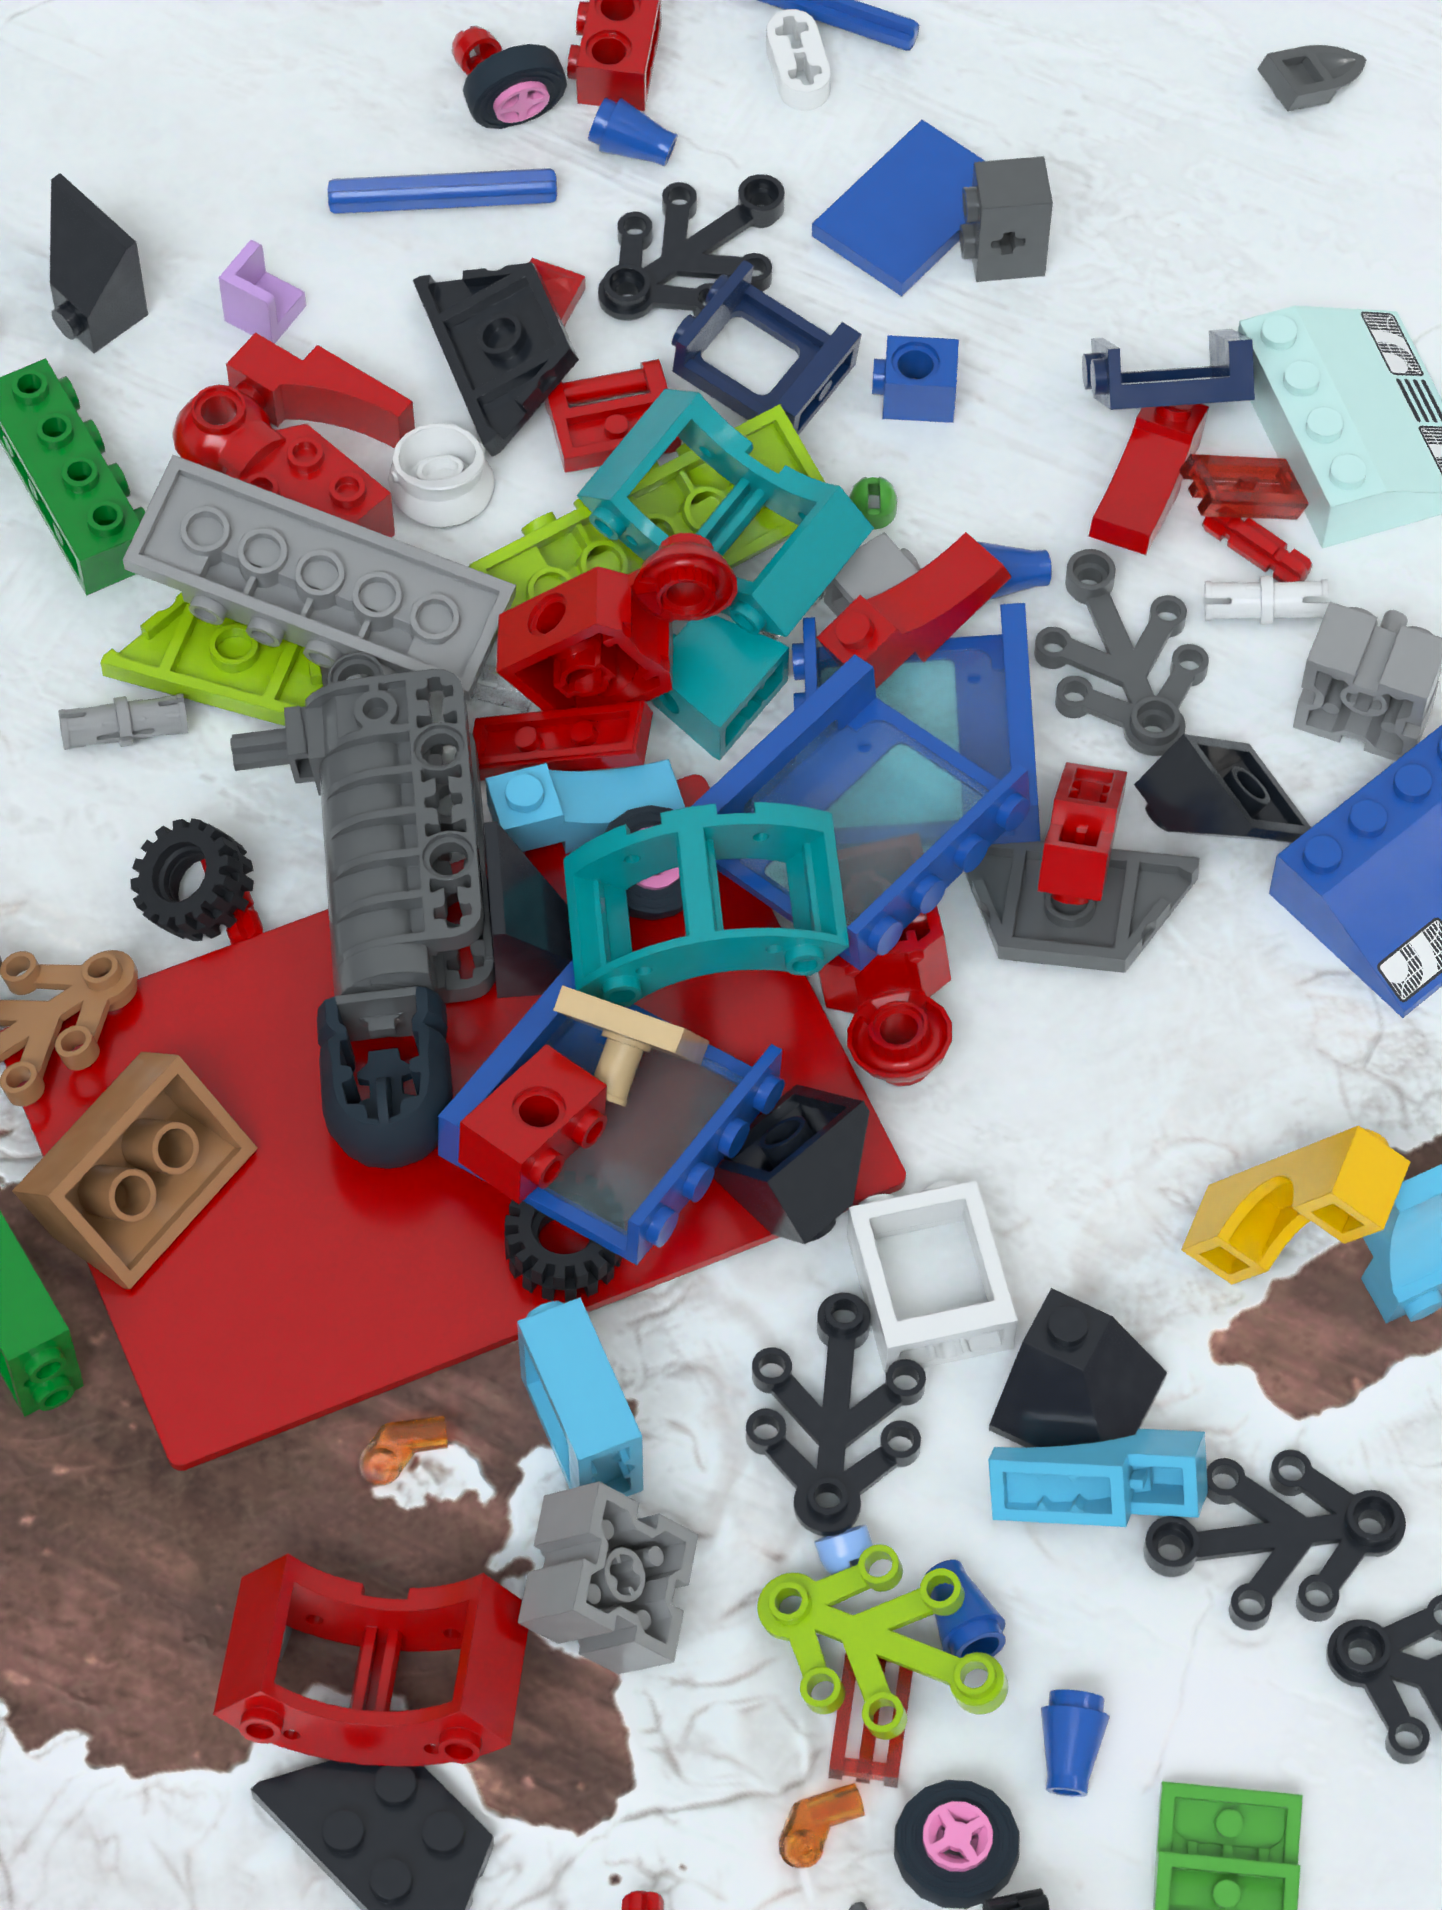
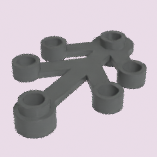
M1081 550L1075 553L1068 561L1065 586L1068 593L1076 601L1087 606L1107 653L1072 639L1069 633L1062 628L1047 627L1036 636L1034 657L1045 668L1058 669L1068 664L1122 687L1128 702L1093 690L1091 683L1083 677L1068 676L1062 679L1057 686L1055 706L1059 713L1068 718H1080L1088 713L1123 728L1125 739L1134 750L1149 756H1162L1185 734V720L1179 708L1191 686H1196L1205 679L1209 663L1208 654L1198 645L1184 644L1179 646L1172 655L1170 675L1158 695L1155 696L1147 677L1168 639L1177 636L1183 631L1187 615L1186 605L1181 599L1171 595H1164L1155 599L1150 607L1148 624L1136 646L1133 647L1110 595L1113 590L1116 571L1113 560L1106 553L1099 550ZM1093 580L1098 584H1085L1081 581ZM1163 612H1169L1174 614L1177 619L1167 621L1161 619L1158 615ZM1047 644H1057L1061 646L1063 650L1059 652H1050L1046 650L1043 646ZM1192 661L1199 667L1189 670L1183 668L1180 663ZM1072 692L1078 693L1084 699L1074 702L1068 700L1065 695ZM1156 726L1162 729L1163 732H1151L1144 728Z

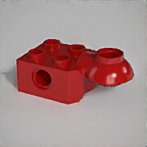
M220 384L208 386L199 391L178 413L172 437L175 450L181 458L392 538L395 535L391 492L308 424L274 430L271 427L269 416L254 398L231 386Z
M678 533L669 536L661 542L657 551L646 558L641 568L633 572L624 574L597 566L499 614L496 672L542 711L643 700L648 702L673 689L672 622L675 620L693 621L715 616L729 607L738 593L736 575L724 557L714 551L713 545L703 536L693 533Z
M919 836L837 853L847 927L923 855ZM937 906L929 913H920L902 931L897 944L887 954L877 955L861 971L840 956H836L818 971L826 1008L855 1014L847 1028V1047L856 1064L871 1076L896 1086H910L922 1081L944 1060L952 1043V1022L944 1007L930 998L951 981L945 936Z

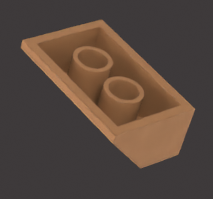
M141 1052L21 1180L12 1192L54 1239L122 1288L131 1289L258 1148L179 1055Z

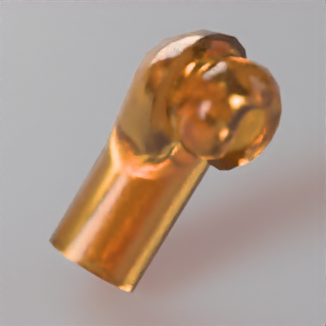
M445 1416L394 1421L383 1424L360 1456L359 1468L362 1476L374 1485L384 1486L392 1483L399 1477L415 1453L448 1449Z
M851 1783L801 1799L793 1804L778 1838L779 1853L783 1861L795 1868L812 1867L822 1857L823 1848L832 1826L865 1816L863 1802L856 1784Z

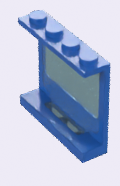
M1025 603L1000 604L1002 634L949 638L924 663L913 653L876 689V697L999 780L1018 763L1028 769L1029 812L1019 827L1011 832L1005 831L993 844L1036 842L1041 840ZM815 617L803 618V643H792L794 680H805V692L794 693V710L841 667L833 660L824 647L818 646ZM896 748L829 811L833 817L837 853L919 836L922 849H929L981 798L907 748Z
M854 654L692 805L699 806L716 803L717 814L754 813V802L791 804L832 813L849 947L838 956L861 971L877 955L887 954L897 944L902 931L920 913L926 914L932 911L942 899L945 889L963 872L968 873L974 870L985 857L988 847L1005 831L1011 832L1020 826L1029 812L1030 799L1028 769L1018 763L999 780L876 697L874 667ZM734 858L716 860V867L719 872L793 923L786 863L764 859Z
M573 959L438 1115V1156L480 1178L458 1162L460 1121L546 1044L594 1076L607 1040L606 1037L601 1036L603 1031L577 1022L553 1010L562 985L576 990ZM635 1004L631 1005L630 1007L623 1006L628 1009L665 1021ZM708 1044L701 1065L651 1048L650 1053L643 1052L626 1099V1106L623 1107L606 1101L605 1116H607V1125L597 1142L588 1149L579 1147L565 1160L564 1166L554 1182L544 1189L535 1188L524 1202L595 1243L638 1265L653 1245L662 1247L668 1241L676 1227L679 1213L688 1201L698 1202L704 1196L712 1182L714 1169L725 1156L733 1158L740 1151L748 1136L750 1124L760 1112L768 1114L776 1106L785 1085V1081L780 1078L782 1049L771 1044L753 1067Z

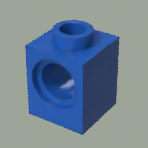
M887 335L886 359H874L872 394L884 395L882 419L954 423L959 339Z

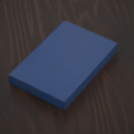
M921 120L812 223V237L902 297L960 241V224H969L964 219L962 190L963 187H972L974 162L985 160L926 121Z

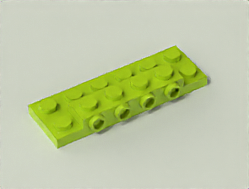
M780 404L735 427L740 434L752 442L754 448L749 455L772 471L779 474L786 465L808 477L825 482ZM685 443L676 449L679 456L661 466L656 461L627 497L649 520L668 536L678 533L695 534L734 487L731 482L709 466ZM578 498L573 503L576 510L556 519L553 512L536 518L521 529L523 537L469 564L468 567L515 584L516 596L510 607L511 609L597 566L628 574L641 568L644 560L621 540H611L602 535L589 520L592 512ZM763 506L723 557L729 566L734 568L787 540L799 525Z

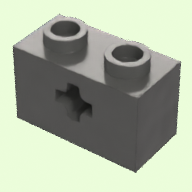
M1045 157L974 162L972 187H963L962 190L964 219L969 224H960L959 240L962 259H972L976 282L1045 276L1053 206Z

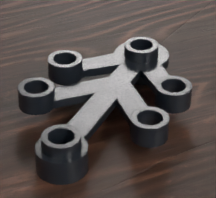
M756 174L746 178L738 189V205L688 239L689 220L694 217L697 211V193L687 183L675 182L668 185L662 193V212L665 216L661 257L642 268L643 250L647 249L652 242V221L641 212L624 214L617 224L618 243L621 246L619 265L611 268L598 286V301L603 311L609 316L620 320L641 318L652 308L690 310L697 317L705 307L701 303L706 300L707 294L714 283H705L697 288L664 284L676 276L718 279L722 274L730 277L743 260L754 265L753 270L763 273L759 276H752L751 285L762 292L767 290L772 283V263L765 255L750 253L743 257L710 255V253L750 226L766 228L773 225L784 212L785 191L782 183L775 177L766 174ZM679 199L687 201L683 205H675L671 202ZM631 229H639L643 231L641 234L637 235L627 233V231Z
M851 1293L833 1294L826 1298L818 1309L817 1333L822 1343L828 1347L822 1407L792 1375V1361L785 1351L774 1347L765 1348L759 1351L752 1361V1381L760 1391L772 1394L819 1446L817 1469L786 1439V1422L783 1416L775 1410L759 1409L749 1416L746 1422L747 1445L755 1453L765 1455L796 1489L793 1500L796 1518L805 1529L820 1536H835L850 1529L857 1521L861 1511L860 1495L896 1467H906L914 1463L919 1456L921 1446L920 1432L912 1423L902 1420L894 1421L883 1429L880 1447L844 1471L846 1448L902 1405L907 1406L918 1402L924 1394L926 1374L920 1364L909 1359L898 1360L889 1366L886 1372L885 1383L849 1410L854 1349L865 1343L870 1331L869 1308L860 1297ZM838 1310H848L853 1312L856 1318L849 1323H840L833 1318L832 1314ZM774 1363L782 1367L784 1372L776 1378H769L764 1376L760 1369L766 1364ZM901 1375H907L914 1378L917 1385L912 1389L903 1390L898 1388L893 1381ZM768 1424L776 1428L778 1434L771 1439H761L755 1435L754 1430L760 1425ZM902 1436L911 1441L912 1447L906 1451H896L889 1446L888 1442L894 1437ZM821 1493H833L839 1498L840 1502L832 1508H824L817 1504L815 1498Z
M1297 1450L1282 1451L1273 1459L1269 1473V1481L1273 1489L1284 1496H1296L1303 1493L1330 1513V1515L1307 1517L1247 1477L1239 1463L1232 1459L1221 1458L1213 1461L1207 1467V1497L1212 1502L1220 1505L1236 1503L1264 1523L1197 1531L1184 1518L1166 1516L1156 1520L1149 1527L1143 1553L1146 1563L1154 1572L1165 1577H1178L1189 1572L1196 1561L1272 1552L1252 1580L1247 1584L1239 1586L1231 1597L1229 1616L1232 1622L1243 1630L1252 1631L1266 1624L1271 1612L1273 1598L1312 1546L1339 1543L1319 1575H1311L1301 1582L1296 1596V1607L1299 1613L1307 1620L1321 1622L1329 1619L1334 1614L1339 1600V1591L1364 1557L1385 1556L1399 1546L1406 1529L1405 1515L1400 1505L1388 1494L1377 1490H1367L1353 1495L1314 1469L1308 1457ZM1286 1465L1294 1466L1300 1470L1302 1478L1296 1481L1287 1480L1280 1475L1279 1469ZM1218 1474H1227L1235 1480L1236 1486L1231 1489H1222L1214 1484L1212 1478ZM1363 1519H1373L1381 1525L1382 1531L1378 1534L1367 1533L1360 1528L1358 1522ZM1171 1544L1178 1547L1183 1556L1178 1560H1168L1160 1555L1158 1549L1163 1545ZM1311 1590H1319L1328 1596L1330 1602L1324 1606H1315L1307 1600L1305 1594ZM1243 1599H1253L1261 1605L1263 1611L1256 1615H1248L1240 1609L1238 1603Z
M1442 1595L1433 1598L1426 1609L1386 1627L1365 1619L1347 1621L1334 1630L1327 1644L1326 1658L1331 1671L1345 1684L1365 1689L1388 1731L1385 1739L1386 1751L1392 1759L1402 1764L1416 1763L1424 1756L1430 1741V1734L1427 1726L1421 1720L1410 1716L1393 1680L1418 1688L1442 1731V1654L1424 1660L1401 1652L1429 1637L1442 1641V1625L1434 1617V1612L1442 1610ZM1357 1647L1363 1648L1371 1654L1373 1661L1365 1665L1355 1663L1349 1657L1348 1651ZM1402 1731L1411 1732L1418 1738L1420 1745L1413 1749H1406L1398 1744L1395 1735Z

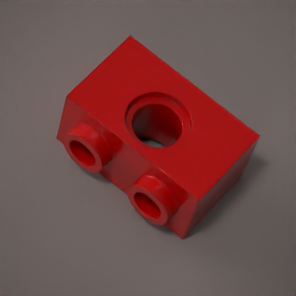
M546 1044L460 1121L458 1162L514 1202L520 1204L535 1188L544 1189L552 1184L560 1174L564 1163L581 1147L583 1149L590 1148L601 1137L607 1125V1116H605L607 1085Z

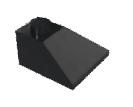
M59 173L51 179L50 288L54 304L51 315L56 326L64 336L70 340L79 339L90 351L96 353L148 315L137 242Z
M1183 734L1134 784L1148 803L1145 806V810L1150 819L1167 832L1293 843L1311 828L1248 743Z
M498 822L484 823L497 998L542 995L573 959L568 905Z
M796 1084L779 1099L770 1113H762L750 1124L746 1141L740 1151L733 1158L725 1156L714 1169L713 1178L772 1235L802 1244L815 1241L829 1233L836 1224V1218L854 1202L870 1111L864 1101Z
M1051 1288L1021 1344L989 1424V1430L1024 1447L1069 1446L1132 1436L1136 1434L1137 1429L1141 1428L1167 1377V1371L1113 1316Z

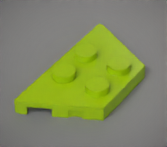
M182 592L176 596L175 602L169 608L156 612L140 625L142 634L119 653L113 648L103 655L100 662L102 674L105 677L170 695L182 693L185 699L285 726L284 708L294 706L305 707V699L323 687L321 667L304 656L303 651L305 647L282 639L278 647L264 645L247 634V625L225 617L221 625L202 621L189 611L190 603L183 601Z

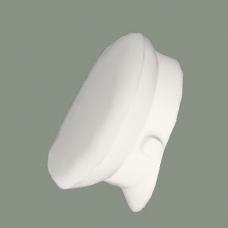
M444 423L422 425L406 433L395 446L392 456L393 462L388 477L389 489L394 503L409 518L418 523L433 527L446 528L456 526L478 516L488 505L494 490V475L489 463L485 459V447L482 442H478L469 431L456 425Z

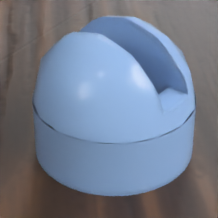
M866 1525L852 1527L839 1535L825 1536L814 1541L820 1561L831 1575L850 1568L849 1561L852 1566L857 1565L863 1551L872 1546Z

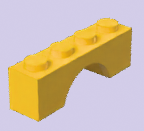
M1359 1125L1209 1184L1181 1250L1232 1285L1268 1272L1286 1244L1310 1221L1344 1244L1384 1230L1410 1161L1390 1148L1388 1141L1380 1134L1364 1129Z

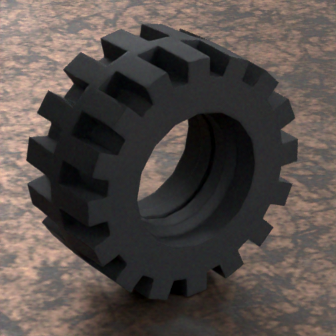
M191 818L190 823L184 819L173 821V830L165 826L156 830L155 834L158 839L154 843L149 840L145 841L141 849L146 854L143 859L135 858L132 869L139 872L138 877L130 879L131 890L139 894L133 898L136 907L144 912L142 915L149 921L182 939L202 941L203 934L211 939L221 935L219 926L223 924L231 928L238 921L233 914L237 909L245 911L249 901L243 898L244 892L253 891L254 880L246 876L247 873L254 871L252 861L244 856L247 851L235 839L220 829L198 819ZM205 859V877L200 887L190 897L180 901L178 896L179 886L185 872L194 863Z

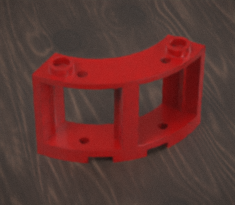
M287 1553L241 1577L213 1715L239 1729L241 1735L252 1742L261 1744L271 1743L309 1756L338 1762L393 1767L426 1766L451 1762L458 1764L472 1763L481 1755L511 1745L528 1628L518 1624L522 1599L484 1573L452 1584L409 1588L407 1599L365 1596L363 1583L333 1576ZM285 1626L330 1641L360 1647L349 1708L313 1700L274 1683ZM461 1649L452 1701L416 1710L390 1711L400 1651L426 1652Z

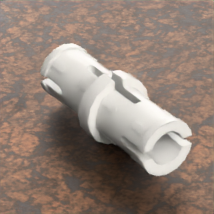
M1260 576V581L1253 583H1211V581H1205L1204 598H1230V603L1204 604L1205 621H1211L1212 619L1260 618V624H1273V618L1323 619L1329 602H1303V598L1329 596L1328 579H1322L1321 581L1273 582V576Z

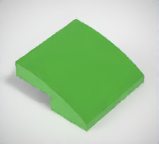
M1162 1781L1160 1783L1153 1910H1297L1300 1880L1298 1856L1303 1795Z

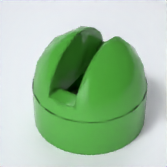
M864 477L853 486L849 498L874 527L873 530L884 528L894 520L897 512V495L890 482L883 477ZM869 495L879 496L880 508H868Z

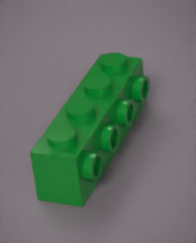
M45 358L0 377V444L87 596L136 575L125 570L123 558L145 514V510L143 507L133 510L127 499L130 496V489L121 468L117 463L107 465L102 456V453H105V446L95 423L91 419L85 422L81 420L77 413V410H80V403L67 376L58 379Z

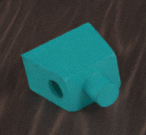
M716 615L701 620L689 621L677 635L673 633V689L652 699L651 702L711 756L720 761L788 681L789 647L760 633L752 635L740 628L736 623Z

